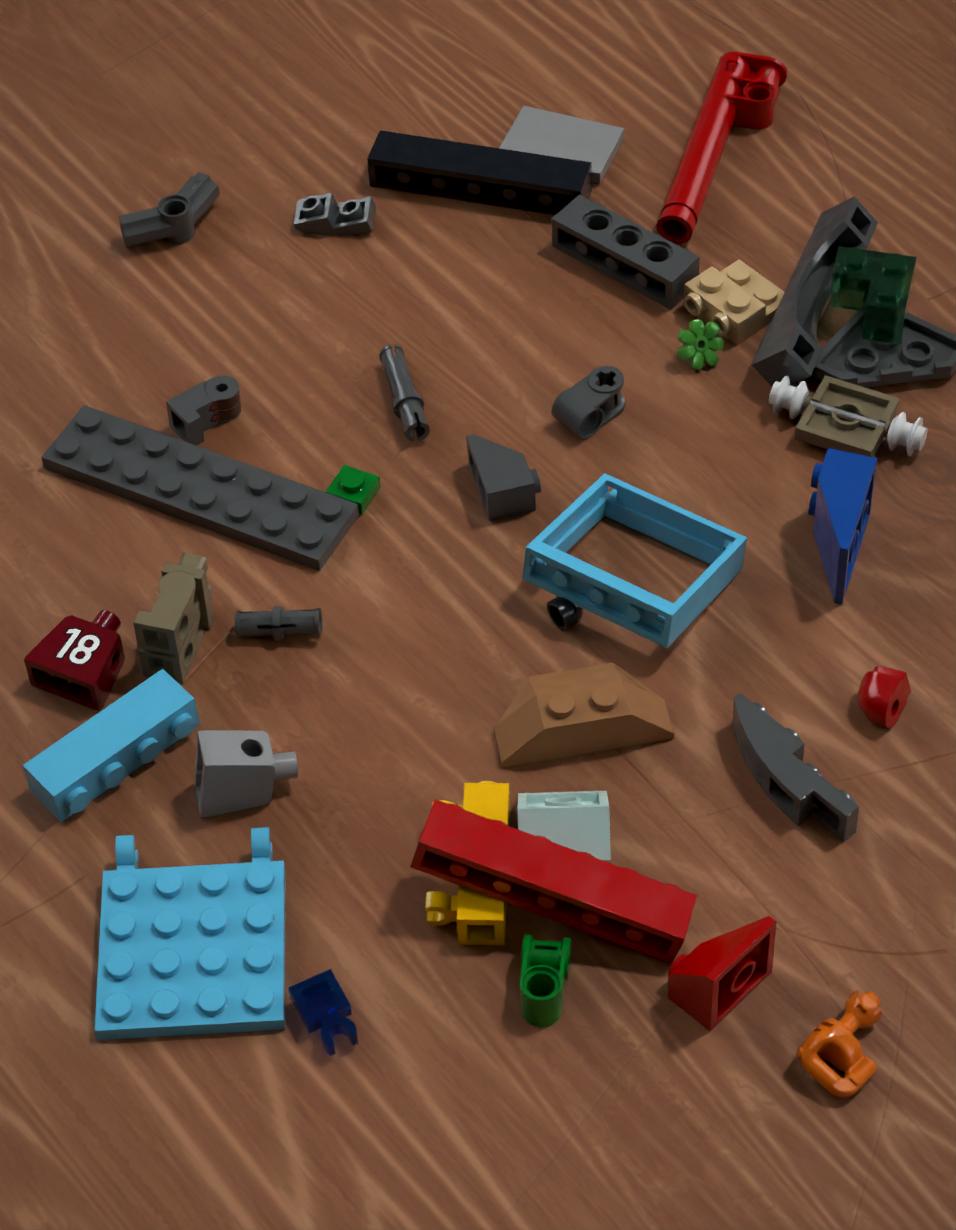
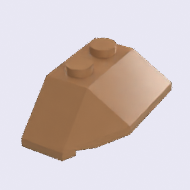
M614 663L529 676L494 727L502 768L674 739V732L665 700Z

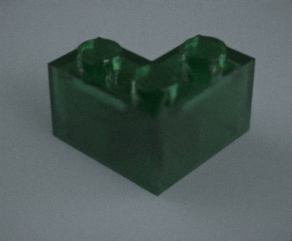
M839 246L832 273L830 307L865 311L862 339L901 344L913 292L917 257Z

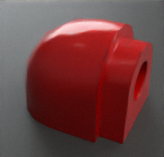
M876 666L873 671H869L864 675L858 691V701L860 709L870 721L886 728H892L896 724L911 693L907 673L884 666Z

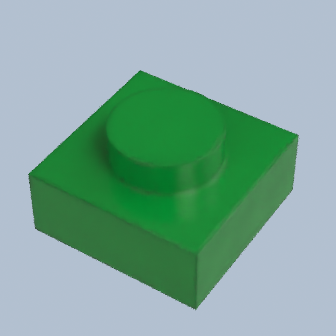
M343 465L326 490V493L358 504L359 514L363 515L381 488L380 476Z

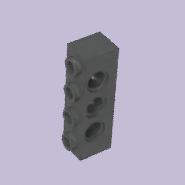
M580 194L552 218V247L670 310L684 299V284L699 275V256Z

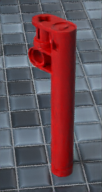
M727 52L720 57L657 222V232L662 238L674 244H682L691 239L732 126L765 129L773 123L774 107L779 96L778 87H781L786 82L788 76L787 68L780 60L742 52ZM767 69H770L769 74H768V77H767V75H766L765 73H766Z

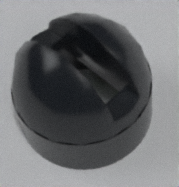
M557 596L547 603L549 616L561 631H566L581 621L583 608L576 607L570 600Z

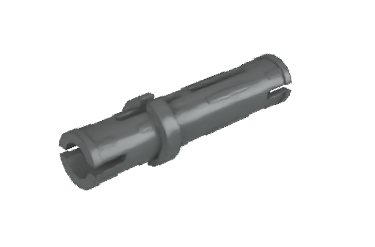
M394 344L396 356H394L391 345H387L380 351L379 359L382 362L394 398V413L401 419L405 437L414 442L415 438L412 430H415L417 440L421 441L430 433V427L423 413V406H425L423 398L416 392L402 347Z

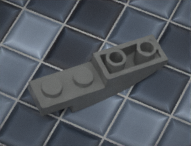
M741 693L736 695L733 703L732 721L736 741L746 765L765 794L796 825L799 826L811 816L841 841L845 842L856 833L859 806L852 796L844 790H838L825 780L816 767L803 762L805 743L802 742L794 730L784 728L769 716L767 710L762 705L751 702Z

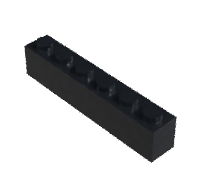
M382 130L379 131L367 158L369 184L371 187L550 215L558 214L579 194L589 199L592 191V162Z

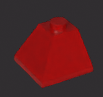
M767 916L700 943L689 955H680L668 970V999L711 1032L772 973L777 921Z

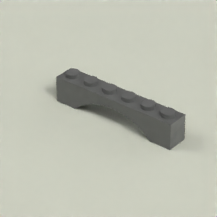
M855 196L821 213L753 360L752 366L771 386H773L775 381L781 382L784 376H789L790 385L810 377L822 352V348L818 344L816 332L823 306L843 274L868 247L878 224L876 219Z

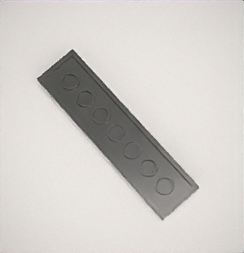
M83 405L41 457L45 469L321 571L360 515L359 505L86 405Z

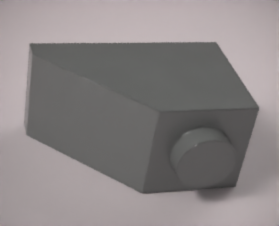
M476 435L466 436L468 465L488 520L492 521L535 511V494L541 492L540 479L536 469H529L524 454Z

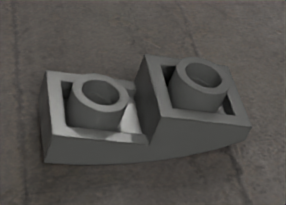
M332 193L312 195L298 199L293 225L296 230L322 235L370 233L373 231L376 205L371 196L337 203Z

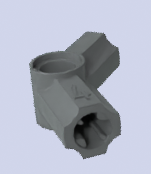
M198 172L195 176H191L177 194L168 195L161 199L158 207L119 216V224L125 246L131 247L160 239H165V241L172 244L188 242L195 235L194 224L220 195L218 185L211 180L209 175Z

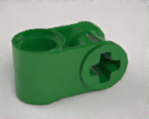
M524 934L521 954L520 1002L521 1014L525 1021L531 1025L538 1027L549 1026L556 1023L561 1017L566 979H569L572 938L564 937L562 942L534 940L532 935ZM537 995H546L545 997H537Z

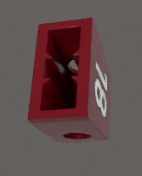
M101 610L92 622L73 615L65 617L24 658L31 686L100 712L125 660L121 637L117 633L121 626L120 619L108 610Z

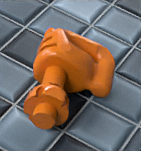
M860 991L852 992L845 1002L844 1016L839 1021L833 1018L823 1020L807 1036L802 1047H798L796 1057L800 1059L805 1071L836 1097L844 1098L854 1095L877 1070L874 1061L864 1056L859 1041L853 1035L858 1028L871 1027L881 1019L882 1012L878 1009L881 1001L871 991H867L864 994ZM820 1057L827 1060L836 1069L845 1072L844 1078L840 1077Z

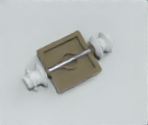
M826 375L814 396L809 395L805 381H801L797 387L791 386L789 376H784L781 382L775 381L769 394L768 402L773 405L774 414H778L782 408L789 410L790 419H795L803 413L795 428L796 440L825 449L831 448L874 457L882 439L887 437V443L891 451H894L898 445L906 447L907 456H911L914 450L921 451L928 433V428L922 427L923 418L921 417L914 424L907 422L905 412L895 417L899 409L900 398Z

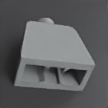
M202 730L197 732L194 787L201 818L267 805L272 801L274 780L298 777V762L295 751L273 753L269 735L264 731Z

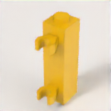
M493 781L464 783L463 805L458 806L466 811L491 820L502 821L510 826L509 783H496ZM439 800L447 804H455L450 801ZM460 885L458 887V896H451L441 891L426 893L428 925L442 926L450 922H457L459 945H505L506 902Z

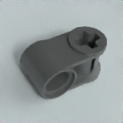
M601 366L594 369L588 376L571 388L563 391L556 398L551 410L552 416L582 439L593 436L599 428L624 411L625 399L620 391L624 384L622 372L612 366Z

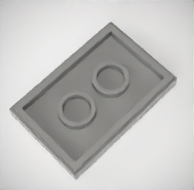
M523 106L499 148L592 162V182L600 184L625 138V128Z

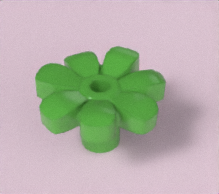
M701 319L690 321L689 330L681 329L678 333L677 339L683 343V346L677 350L678 357L682 360L690 359L689 367L697 370L703 367V363L708 366L716 365L719 357L714 351L722 350L724 345L722 338L715 337L720 330L719 326L713 322H708L704 326Z

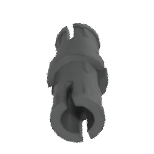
M274 606L272 611H237L235 613V633L237 638L273 636L275 640H284L285 635H321L323 630L321 608L284 610L283 606Z

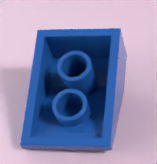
M828 448L823 464L816 463L814 466L811 487L817 488V491L812 493L808 515L815 516L813 534L834 603L843 605L871 515L877 458Z

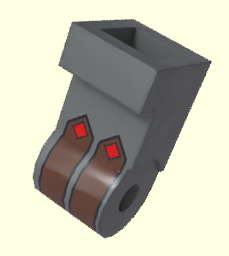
M217 376L206 382L203 381L167 400L166 405L170 427L185 442L196 446L204 442V431L220 422L235 420L240 415L241 400L238 382L229 376Z

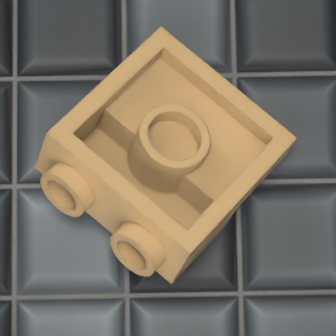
M738 259L722 271H718L711 266L685 283L684 307L692 315L699 317L704 322L717 324L720 328L718 334L726 337L738 346L771 323L785 292Z

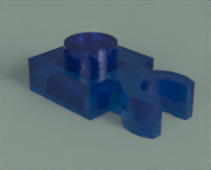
M331 969L288 988L290 999L308 1033L310 1034L321 1029L322 1046L328 1055L336 1054L332 1038L338 1034L346 1035L353 1046L358 1044L356 1026L352 1020L346 1018L352 1015L351 1005Z

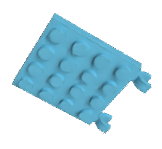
M269 827L251 828L252 862L138 869L139 853L138 850H135L134 835L116 836L117 870L103 871L95 1013V1034L97 1040L285 1030L286 870L284 861H272L273 846L272 842H270Z

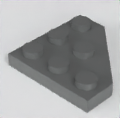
M871 296L824 346L811 376L822 381L826 375L865 388L951 377L956 371V335Z

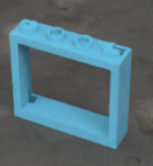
M604 473L526 546L522 579L558 597H564L581 608L668 648L742 570L747 537ZM608 486L613 488L610 492H608ZM606 516L710 564V566L672 603L566 552L597 522Z

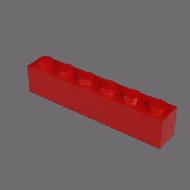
M436 799L433 802L410 865L413 869L669 963H673L685 940L697 895L684 891L674 884L662 883L643 876L633 869L621 868L597 859L589 853L572 850L553 843L546 837L534 836L510 827L502 821L491 820L466 811L456 804H447Z

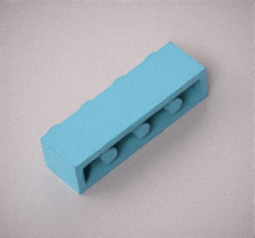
M161 669L22 765L30 792L60 822L72 814L82 811L93 799L109 788L119 785L130 773L143 764L153 761L160 752L177 740L187 737L194 728L200 725L195 698L164 669Z

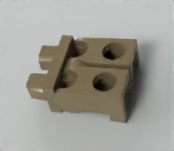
M183 553L178 565L165 563L161 571L162 578L158 585L160 594L151 612L139 610L133 625L137 645L140 648L139 655L144 676L151 677L161 669H164L176 682L184 684L204 637L203 628L210 629L214 621L211 605L213 595L212 588L208 585L206 572L208 564L206 557Z

